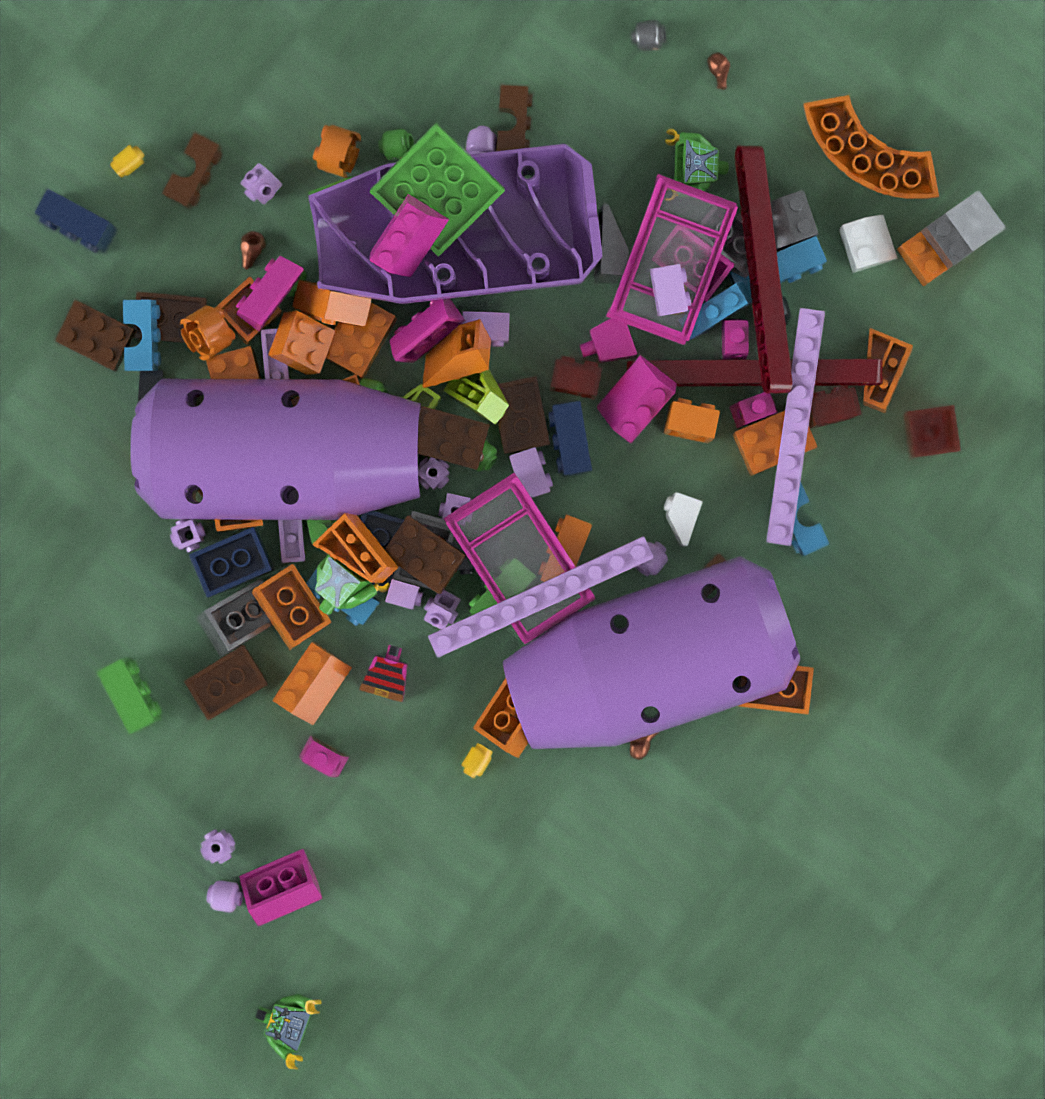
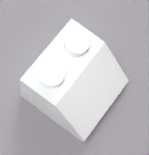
M883 215L862 218L844 224L839 228L853 273L897 259Z
M675 492L672 496L667 497L663 510L667 511L665 517L679 545L686 547L688 546L703 501Z

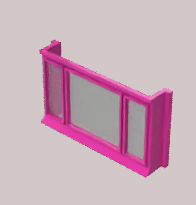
M657 174L656 185L606 317L685 345L692 334L738 207L736 206L737 203ZM680 264L681 268H685L687 282L683 284L685 292L690 294L691 305L687 306L688 311L658 316L650 269Z
M515 473L443 518L497 603L575 568L574 563ZM590 588L511 625L522 642L527 644L596 598Z

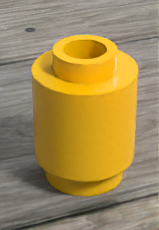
M129 144L113 157L114 161L110 163V166L121 178L125 175L129 176L145 163L143 160L145 154L137 145L132 147Z
M479 743L475 747L472 746L461 764L464 767L462 772L474 779L476 775L481 777L492 760L491 755L493 752Z

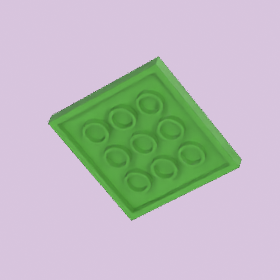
M437 122L370 189V193L393 215H395L409 194L447 217L449 221L430 248L438 257L505 191V188Z

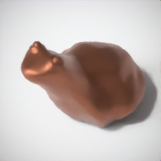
M716 52L708 57V67L710 72L716 77L717 89L726 90L730 61L722 53Z
M250 231L241 238L240 247L244 269L252 268L257 257L266 248V240L261 233Z
M659 732L630 741L631 757L642 760L650 750L651 740Z

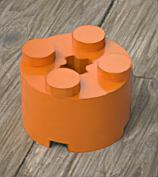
M324 125L321 132L322 140L320 147L317 146L315 148L313 160L317 161L319 170L347 178L346 172H352L360 149L356 148V142H361V135L336 125Z
M204 306L180 321V324L184 326L180 330L184 342L192 353L197 351L201 355L198 357L201 360H208L223 351L235 339L234 331L228 327L224 320V313L218 306L214 308Z

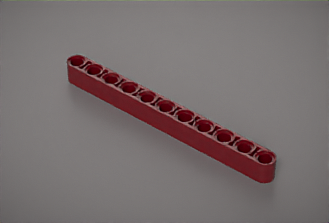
M739 145L735 150V166L762 388L766 394L789 393L793 384L764 149L761 145Z
M818 359L814 386H876L883 384V361L880 359ZM648 360L677 383L676 387L762 386L759 360ZM635 361L627 362V370Z

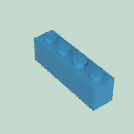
M816 236L777 252L780 283L788 280L790 284L800 280L803 273L809 271L811 275L823 270L822 265L827 260ZM730 272L728 276L732 285L744 282L751 294L749 275L743 278L734 272Z

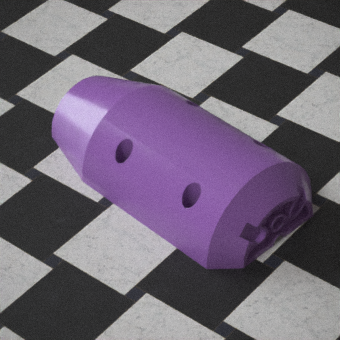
M566 144L470 154L505 188V191L439 257L429 249L411 277L389 273L369 261L371 250L394 217L370 193V189L396 163L382 165L309 195V203L314 222L319 265L318 289H327L360 297L406 304L581 284L603 257L592 164ZM525 175H531V176H533V177L527 179V178H524L523 176H525Z
M162 378L135 407L136 416L132 420L131 468L132 475L136 478L135 490L161 519L338 520L344 513L361 515L420 498L418 480V424L421 403L341 379ZM204 395L203 402L197 406V398ZM293 396H299L298 404L291 407L290 399ZM199 489L203 492L201 502H198L195 497ZM292 490H297L299 493V499L296 503H292L289 499V494Z
M739 556L576 611L503 660V667L516 713L532 749L613 747L784 691L800 662V655L771 572ZM707 585H712L717 590L713 598H706L703 594V589ZM616 616H624L627 619V625L623 628H617L614 625V618ZM738 676H745L747 683L743 687H737L734 685V679ZM653 706L657 708V714L653 717H648L644 713V708Z

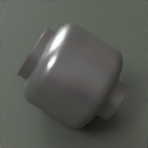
M658 20L638 22L635 30L631 32L633 45L637 44L638 49L643 52L661 49L663 43H666L667 40L665 25H661Z

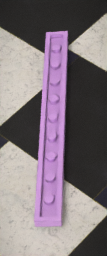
M800 308L791 368L793 384L787 396L766 541L769 543L790 546L792 543L825 311Z
M277 329L261 330L265 379H289L288 365L268 356ZM292 490L289 494V499L292 503H296L299 499L297 490ZM278 520L282 563L306 561L302 520Z
M642 536L428 635V638L437 657L443 656L654 557L645 537Z

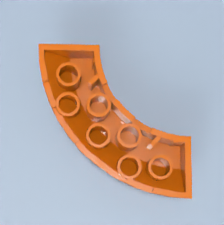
M849 95L803 103L807 122L820 148L837 168L852 180L873 191L892 197L905 199L939 197L931 151L911 152L896 150L886 146L887 144L869 134L860 124L861 122L853 109Z

